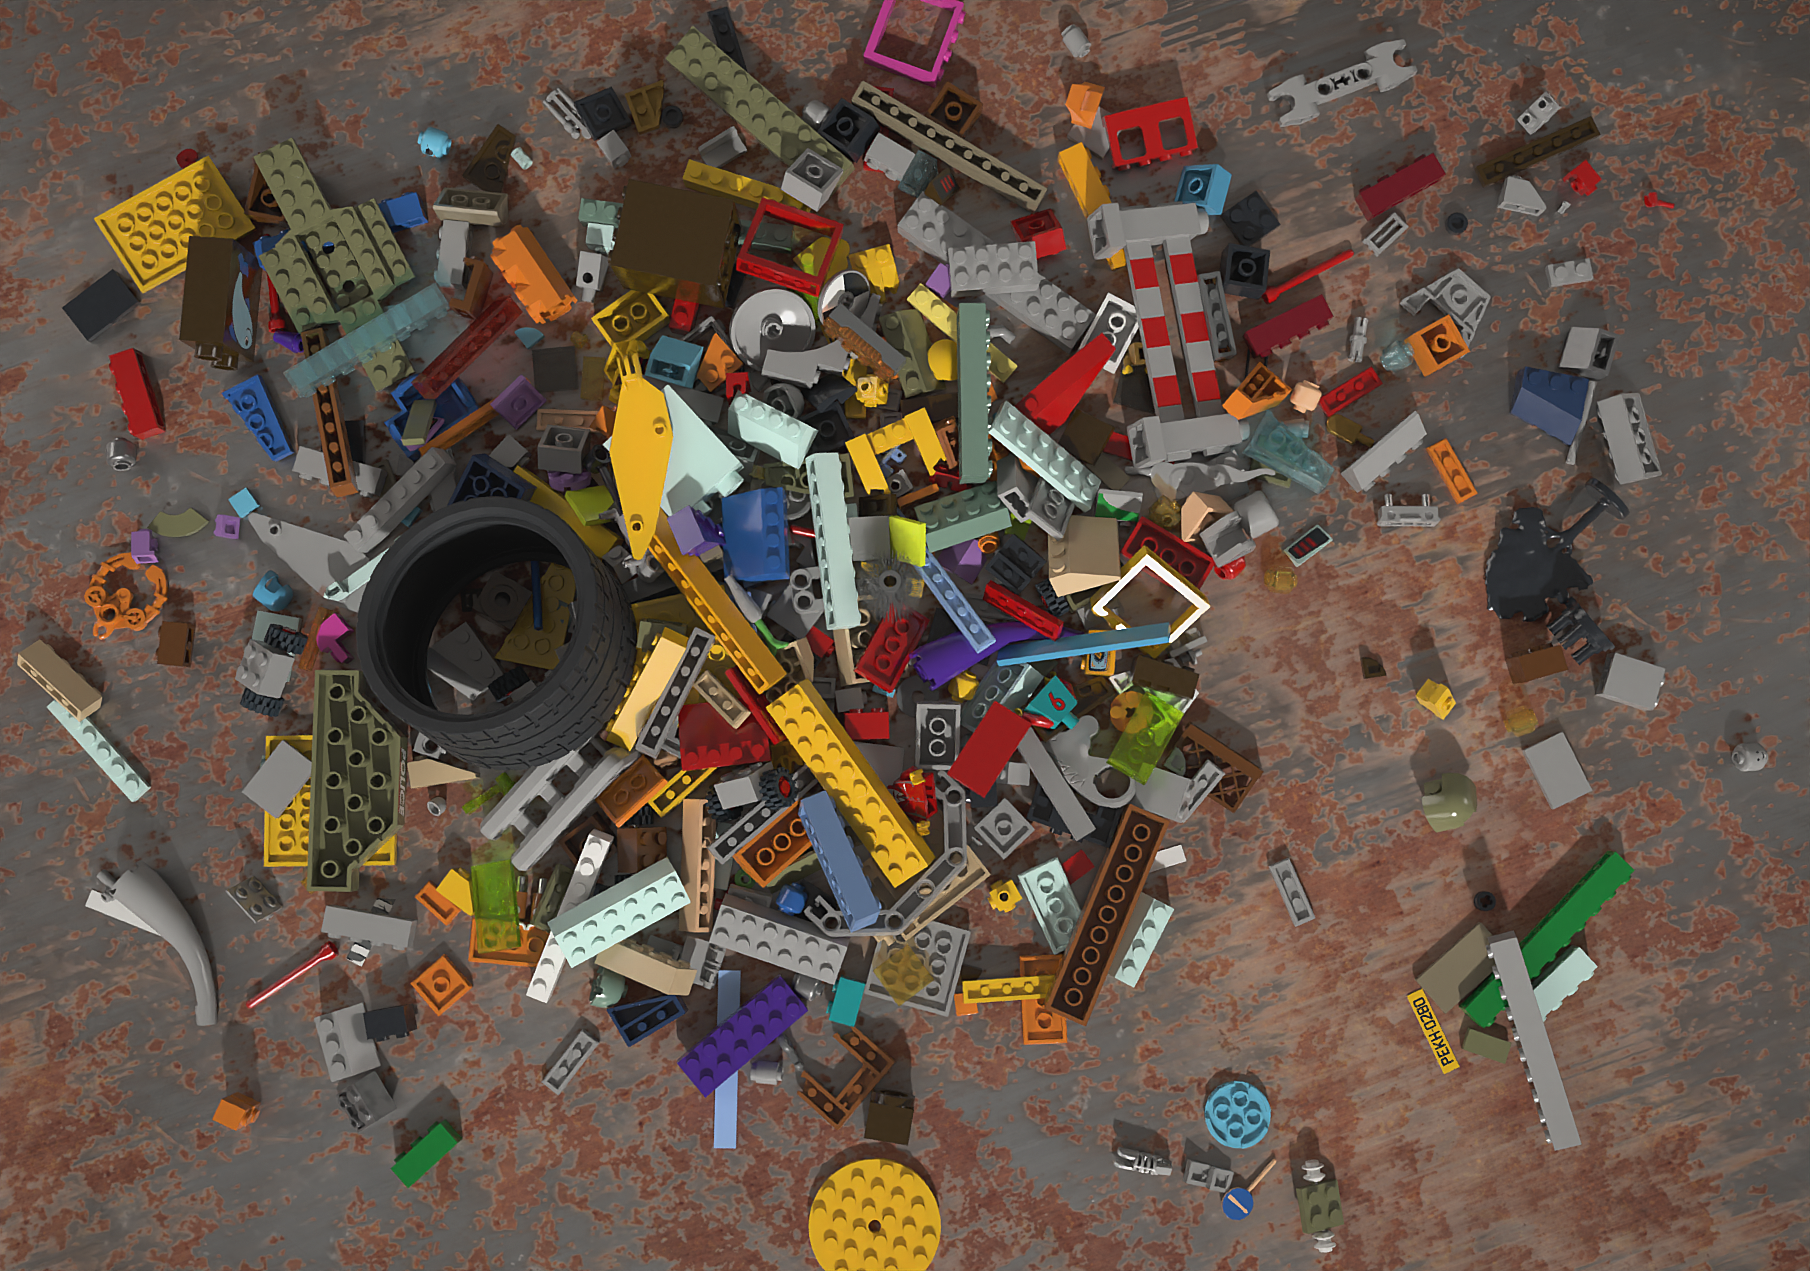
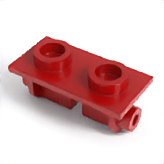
M937 464V466L933 467L936 472L929 477L928 482L937 484V486L947 488L948 481L952 482L951 490L958 492L971 489L972 484H959V470L958 472L950 470L948 466L943 464Z

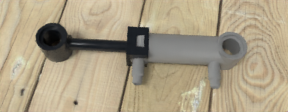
M594 445L584 457L583 465L591 473H600L614 501L607 511L599 514V519H610L612 524L617 523L631 550L619 493L607 470V464L611 460L610 453L604 445ZM648 548L641 560H636L633 557L622 562L625 568L638 566V576L647 583L655 581L664 572L663 567Z

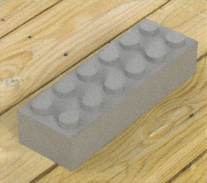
M726 893L709 942L834 985L848 947L850 936H828L815 923Z

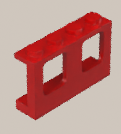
M1188 97L1106 115L1101 119L1103 127L1106 128L1113 164L1111 167L1112 169L1118 168L1119 172L1131 169L1130 165L1139 164V167L1152 164L1151 160L1159 159L1160 162L1172 159V155L1180 154V157L1193 154V150L1198 148ZM1181 117L1187 145L1165 150L1162 144L1159 122ZM1140 127L1146 154L1141 157L1124 160L1121 155L1117 132Z

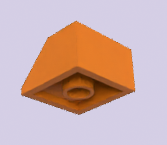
M1449 314L1404 340L1424 377L1470 352Z

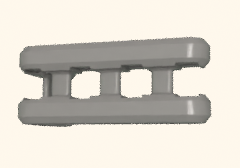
M610 719L603 724V727L593 737L576 750L573 749L569 754L550 763L537 767L531 766L480 823L481 833L488 840L499 839L510 825H514L525 836L519 849L511 855V863L519 871H527L536 864L601 792L641 757V752L636 750L635 743L630 751L618 745L611 748L600 737ZM590 744L603 755V758L593 766L579 754L583 748ZM567 765L580 779L574 785L575 788L568 795L564 796L552 784V781L557 777V773ZM538 795L552 807V810L547 814V818L540 825H536L525 813L530 807L532 800Z

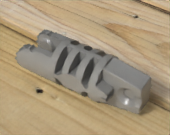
M1122 1147L1118 1148L1117 1153L1123 1159L1116 1158L1114 1166L1151 1175L1161 1174L1170 1176L1172 1171L1171 1161L1162 1159L1158 1155H1151L1150 1153L1138 1152Z

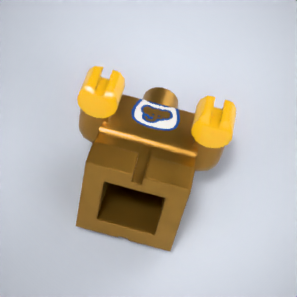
M1142 342L1132 343L1128 346L1123 359V374L1132 373L1133 368L1131 366L1146 365Z

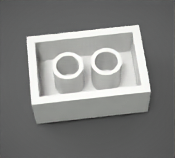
M1108 293L1078 351L1103 332L1116 348L1103 369L1114 374L1139 328L1135 306Z

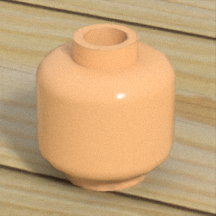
M1303 380V383H1296L1290 396V402L1295 404L1293 408L1303 413L1306 410L1313 411L1322 395L1321 391L1318 390L1320 386Z

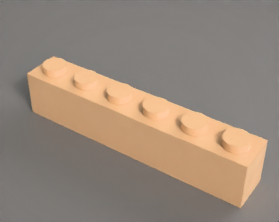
M683 799L680 881L691 902L679 909V931L712 932L715 857L706 847L716 839V819H712V813H708L709 806L706 807L705 803H708L706 799Z

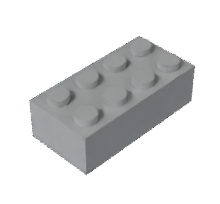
M1035 241L948 248L951 297L1037 291L1038 289Z

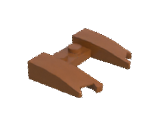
M851 1026L853 1031L841 1036L837 1032L832 1036L864 1064L841 1093L835 1096L806 1070L801 1074V1077L806 1078L803 1091H797V1094L837 1131L845 1125L872 1089L875 1088L897 1062L856 1026Z

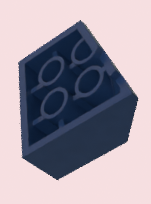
M1525 366L1517 372L1510 413L1532 426H1537L1544 430L1546 434L1562 440V443L1570 446L1582 421L1589 379Z
M474 454L447 506L463 500L468 501V499L489 496L513 497L528 502L531 500L537 487L487 454Z

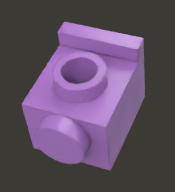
M140 529L137 532H131V556L136 564L159 562V558L155 553L158 550L157 538L152 536V530Z

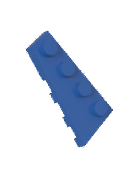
M257 374L221 393L232 404L234 411L244 420L247 428L257 437L256 440L272 461L277 462L295 453L261 375Z

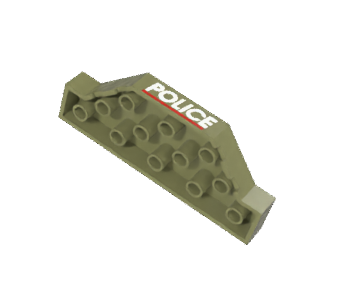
M315 670L307 891L352 892L359 890V868L405 824L407 737L366 695V678L363 671Z

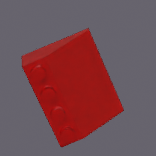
M739 698L738 700L750 711L744 700ZM709 702L682 706L678 714L682 771L772 761L770 739L752 712L735 729Z

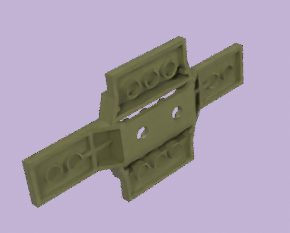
M292 137L254 156L255 162L291 228L275 245V248L258 257L299 334L322 324L340 322L376 391H380L416 373L381 303L397 286L416 276L376 199L373 198L355 208L351 206L332 209L317 184L296 141ZM300 240L305 241L313 259L315 260L323 278L325 279L334 299L336 300L340 308L339 312L333 304L324 284L322 283L314 265L312 264ZM326 242L334 244L335 250L333 253L326 254L323 251V245ZM348 280L353 281L355 284L354 291L350 293L345 292L343 289L344 283Z

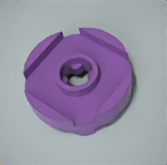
M585 467L581 474L548 471L549 486L559 491H564V487H571V491L583 489L589 486L592 480L591 472L586 470Z

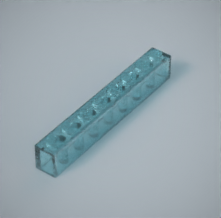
M433 283L286 370L283 374L300 398L303 396L308 398L317 392L316 388L324 385L326 387L336 380L335 377L341 373L347 375L355 369L353 366L360 362L365 364L374 358L372 355L380 351L383 353L392 347L391 344L398 339L400 342L406 340L411 336L410 332L418 329L420 331L430 324L429 321L435 317L438 320L448 314L447 310L450 309L449 303L437 285Z

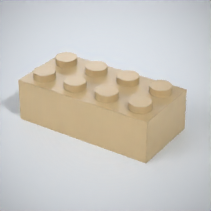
M629 937L598 953L595 961L600 966L668 995H689L697 973L696 969L690 967L691 963L680 959L678 961L673 960L672 955L665 952H654L655 948L642 944V946L638 945L636 940Z

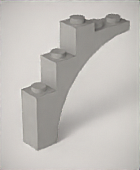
M872 293L868 307L860 320L876 332L877 323H874L875 316H880L883 304L879 303L881 296ZM841 337L835 342L819 349L804 352H781L768 349L761 376L811 390L812 384H817L820 371L841 377L843 370H848L850 359L869 364L872 361H870V357L866 358V354L862 355V350L858 351V347L854 348V344L850 345V341H846V337ZM859 340L857 341L855 347L861 343Z

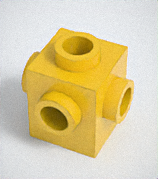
M874 374L858 378L856 386L858 390L855 393L859 401L867 407L887 405L888 383Z
M1011 878L1005 882L999 880L990 885L992 889L988 891L990 896L987 898L993 909L998 908L999 911L1004 910L1005 913L1017 907L1015 903L1023 899ZM1001 893H1007L1005 899H1000Z

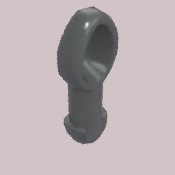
M782 1032L777 1037L781 1048L786 1052L797 1070L803 1069L804 1063L794 1050L790 1039Z

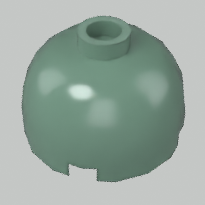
M599 966L596 973H600V975H598L596 980H593L590 991V1005L600 1008L612 1007L618 1003L621 997L625 998L628 985H625L624 975Z

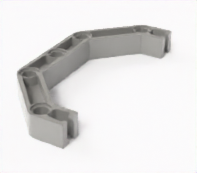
M941 770L938 773L937 780L939 782L943 780L949 788L945 792H941L935 787L936 798L944 805L945 853L890 910H880L874 924L852 933L842 912L835 911L819 895L815 899V905L817 907L822 905L828 913L822 919H818L812 914L811 910L813 908L811 906H808L804 913L826 935L831 937L899 935L965 868L967 864L965 792L945 771ZM952 793H957L961 798L957 802H952L948 797ZM953 854H959L962 860L960 863L955 864L950 861V857ZM925 885L932 889V892L926 896L919 892L920 888ZM894 917L901 920L900 926L896 928L889 926L890 919ZM830 919L838 921L835 929H828L826 927V923Z

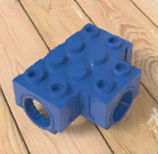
M426 369L421 373L406 378L397 386V389L391 392L402 411L384 423L397 445L407 458L414 462L421 456L419 448L409 451L406 446H403L401 441L414 400L435 399L437 407L433 417L445 420L444 424L429 441L481 407L460 377L455 375L439 385L434 375Z

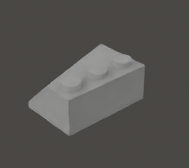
M468 622L460 625L428 649L427 668L473 701L489 690L488 686L490 683L506 673L477 630Z

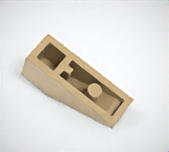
M427 756L414 757V762L407 763L411 788H422L481 778L480 773L435 759H427Z

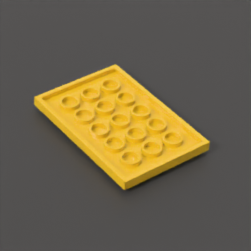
M209 155L94 218L143 294L186 270L189 236L232 238L238 241L256 231L255 226L244 214V209Z

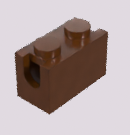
M162 621V625L158 630V637L160 638L159 647L155 653L157 664L191 668L196 625Z

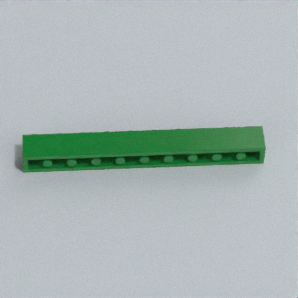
M1607 851L1519 943L1530 980L1538 977L1542 971L1541 968L1556 958V952L1571 942L1573 934L1580 932L1586 926V921L1591 916L1593 917L1602 909L1601 905L1616 895L1617 892L1615 890L1631 879V874L1635 870L1617 852ZM1492 972L1459 1006L1480 1027L1485 1028L1492 1025L1496 1020L1495 1016L1501 1010L1504 1011L1505 1007H1509L1507 999L1502 1000L1498 988L1502 986L1500 978L1496 979L1494 972Z

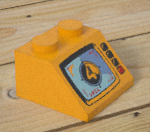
M1089 630L1087 634L1111 630ZM1116 650L1085 654V657H1081L1080 669L1084 670V675L1107 677L1114 675Z

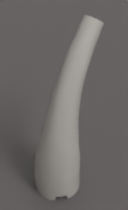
M139 860L135 863L138 868L134 871L127 870L113 885L115 890H111L109 894L154 929L180 953L195 987L197 1026L216 1024L217 1002L215 984L209 958L201 937L184 906L167 883L144 861Z

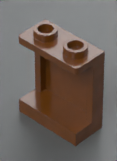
M471 256V258L464 257L463 262L472 271L464 300L451 297L449 306L458 316L479 322L494 273L482 258L477 256Z

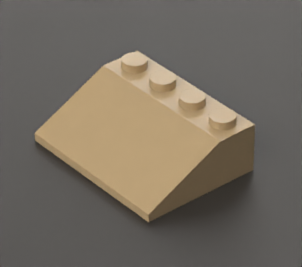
M1071 515L1062 539L1057 541L1048 534L1049 580L1058 597L1121 580L1118 522L1116 518Z
M859 596L857 603L858 610L861 613L860 626L833 630L841 687L872 683L853 670L875 631H870L869 622L878 625L880 621L876 618L874 611L873 613L872 611H867L869 605L865 608L863 604L865 601L863 602L862 597L860 600ZM908 663L900 678L910 677Z

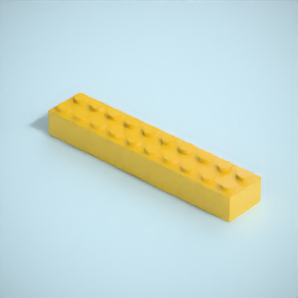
M808 678L798 683L766 707L829 796L833 797L836 807L894 888L929 866L936 856L923 838L917 834L916 828Z

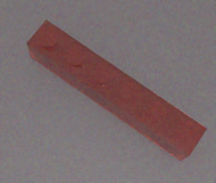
M510 296L498 297L411 382L412 385L425 399H436L523 311Z

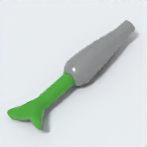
M731 574L724 580L730 587L741 613L747 622L755 624L767 642L769 651L775 657L778 649L787 647L789 642L779 641L772 636L761 619L762 611Z

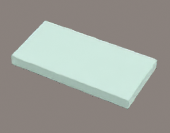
M1054 857L1017 876L1055 955L1066 949L1082 910L1058 858Z

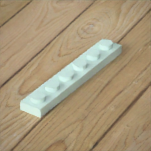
M56 700L47 706L52 714L131 802H136L151 788L146 780L88 716L79 722Z

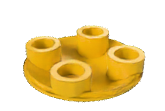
M948 339L935 342L927 352L928 363L934 372L935 378L949 381L958 379L957 343Z

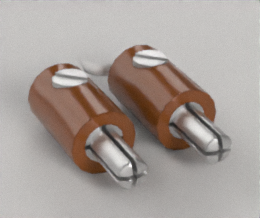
M518 876L516 891L511 893L508 917L515 918L516 923L523 926V930H529L533 925L528 924L526 927L523 922L518 920V918L525 919L528 892H524L525 877ZM545 878L539 879L538 893H533L530 919L533 918L547 884V879Z

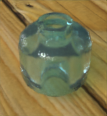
M1399 340L1382 350L1380 360L1387 371L1399 372L1412 364V355L1415 353L1409 343L1405 344Z

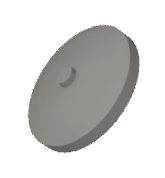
M781 287L762 288L747 295L734 310L729 327L730 340L735 352L745 364L755 370L762 371L768 349L781 352H804L811 349L815 338L814 316L806 302L795 292Z

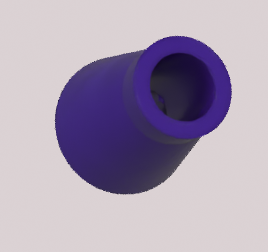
M275 331L273 335L274 342L281 344L294 353L304 352L299 332Z

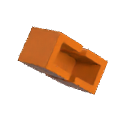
M236 1092L221 1099L212 1120L237 1131L243 1128V1126L246 1127L248 1124L256 1121L260 1113L258 1108L261 1103Z

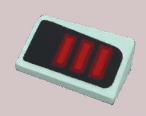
M1317 524L1283 551L1293 564L1298 567L1333 539Z

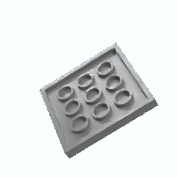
M931 921L907 941L899 934L892 935L896 941L890 946L884 939L879 943L877 942L864 994L948 1017L971 931Z

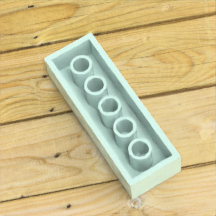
M666 857L547 923L569 965L573 968L689 904L691 901L675 869Z

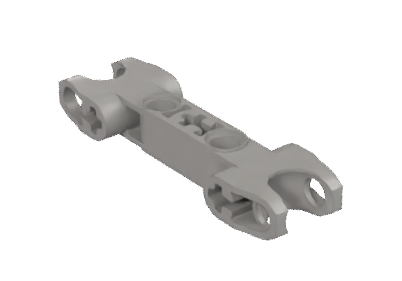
M1405 40L1383 42L1375 45L1364 52L1367 59L1366 62L1354 65L1307 84L1305 76L1302 74L1287 79L1284 83L1269 91L1267 94L1269 101L1284 99L1291 105L1292 111L1280 118L1278 121L1279 126L1298 125L1310 121L1320 115L1317 105L1377 83L1380 92H1385L1396 88L1399 84L1417 73L1416 66L1400 67L1393 61V55L1399 53L1406 46ZM1357 73L1364 74L1366 79L1360 78ZM1318 88L1325 89L1327 94L1320 93Z

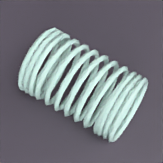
M521 147L513 150L511 156L519 163L522 169H527L532 165L533 161Z

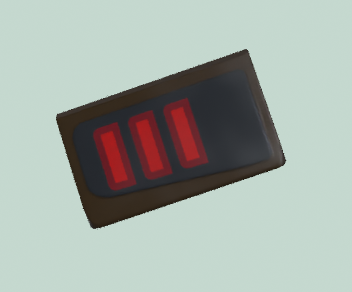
M947 167L930 181L924 194L937 204L943 205L959 191L960 187L951 170Z

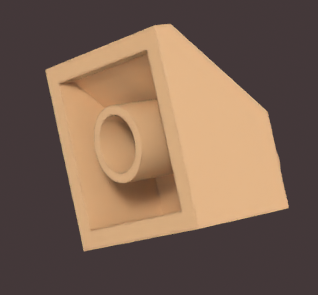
M1193 491L1181 508L1182 540L1184 542L1205 545L1200 533L1234 511L1220 496Z

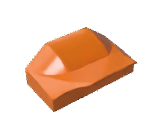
M1088 82L1072 84L1065 104L1071 113V123L1089 129L1092 128L1105 87Z

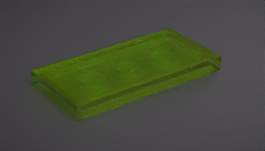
M1146 691L1106 763L1145 785L1184 713Z
M511 859L471 866L478 954L521 947L515 872Z

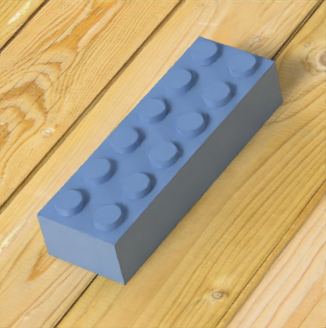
M825 790L802 799L798 815L852 933L876 922L880 913L881 903L878 897L873 896L871 892V881L862 872V861L853 852V841L844 832L845 824L842 817L837 816L835 812V801L832 796H828Z

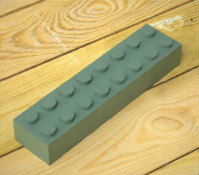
M959 303L957 311L959 484H985L987 478L992 473V460H988V456L992 452V439H988L989 429L992 425V418L988 417L989 409H991V396H987L989 387H991V374H987L991 356L990 353H986L988 345H990V331H986L990 322V310H986V303Z

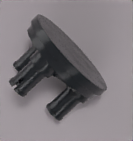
M1573 596L1568 599V602L1565 604L1567 608L1561 612L1562 614L1546 625L1554 636L1568 625H1572L1573 628L1560 638H1557L1560 644L1569 639L1562 645L1565 650L1579 639H1587L1585 645L1571 654L1579 665L1595 653L1599 654L1603 650L1606 652L1608 649L1612 650L1615 648L1614 644Z

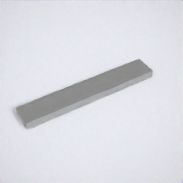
M1030 727L1017 748L1071 834L1078 841L1096 828Z

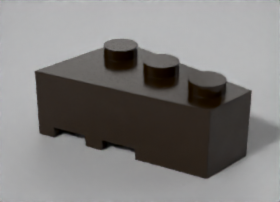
M1140 654L1133 659L1127 683L1179 698L1193 700L1200 674L1195 673L1194 668L1182 666V668L1175 667L1172 662L1165 660L1159 662L1153 660V657Z

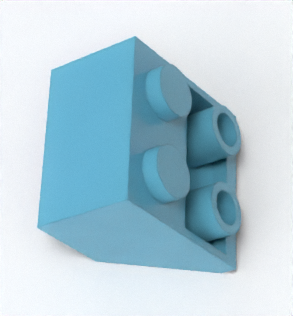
M662 335L650 354L645 376L692 389L704 347Z

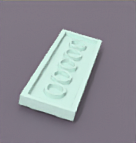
M1008 401L1003 402L989 429V433L1083 512L1090 510L1101 480Z

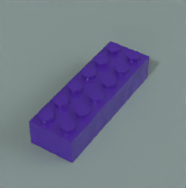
M778 974L677 1060V1064L706 1098L808 1011V1008L793 992V989L785 979Z

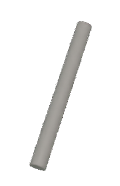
M1589 381L1582 421L1570 445L1566 459L1567 464H1575L1596 387V382Z

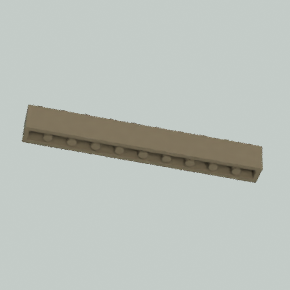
M862 81L852 97V104L873 117L880 125L1032 214L1036 212L1047 191L1046 187L867 82Z

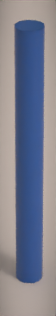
M531 561L534 630L540 631L543 630L539 561Z

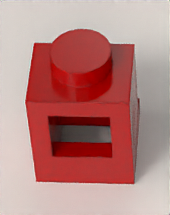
M1585 160L1570 171L1562 180L1564 182L1569 180L1572 189L1581 196L1583 194L1589 196L1598 189L1596 184L1602 179L1588 161Z

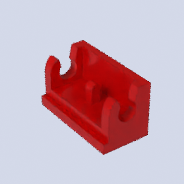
M748 372L726 373V396L730 407L738 390L742 394L745 393L749 395V392H752Z

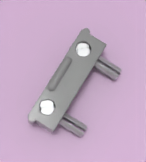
M1385 494V506H1381L1378 510V521L1376 524L1378 526L1434 527L1441 519L1438 517V506H1430L1429 494L1422 495V506H1393L1392 494Z

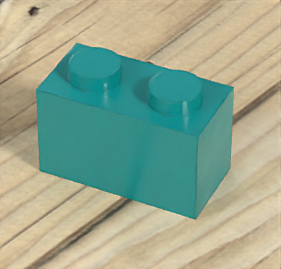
M841 975L840 980L836 979L832 992L836 993L834 1001L829 1000L826 1011L827 1014H830V1021L854 1027L866 985L865 981Z

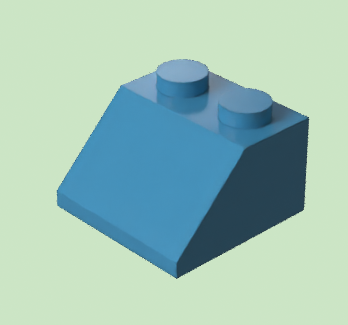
M1218 164L1184 166L1174 202L1182 201L1183 204L1196 203L1197 209L1204 208L1208 215H1221L1232 174Z

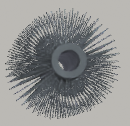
M892 551L891 570L890 563L888 570L886 557L884 563L880 554L881 562H877L880 560H876V563L872 562V569L870 567L868 569L863 568L867 570V574L864 572L863 575L860 574L857 588L860 600L862 596L864 597L863 602L865 601V603L863 604L866 606L865 608H867V605H869L868 608L875 606L874 612L884 615V619L887 613L889 622L890 603L891 611L893 603L895 617L897 616V610L901 622L900 614L902 613L904 617V614H907L905 611H910L907 609L909 608L907 605L911 603L915 605L916 601H920V588H922L920 587L922 585L920 581L923 578L920 579L919 571H913L914 565L913 568L909 566L906 570L907 565L905 562L897 561V554L893 564ZM914 580H919V581H916V582H920V583L912 584V583H915V582H912V581H914ZM860 583H868L867 586H866V587H867V591H862V590H866V589H860V588H864V587H865V586H863V587L860 586V585H865V584H860Z

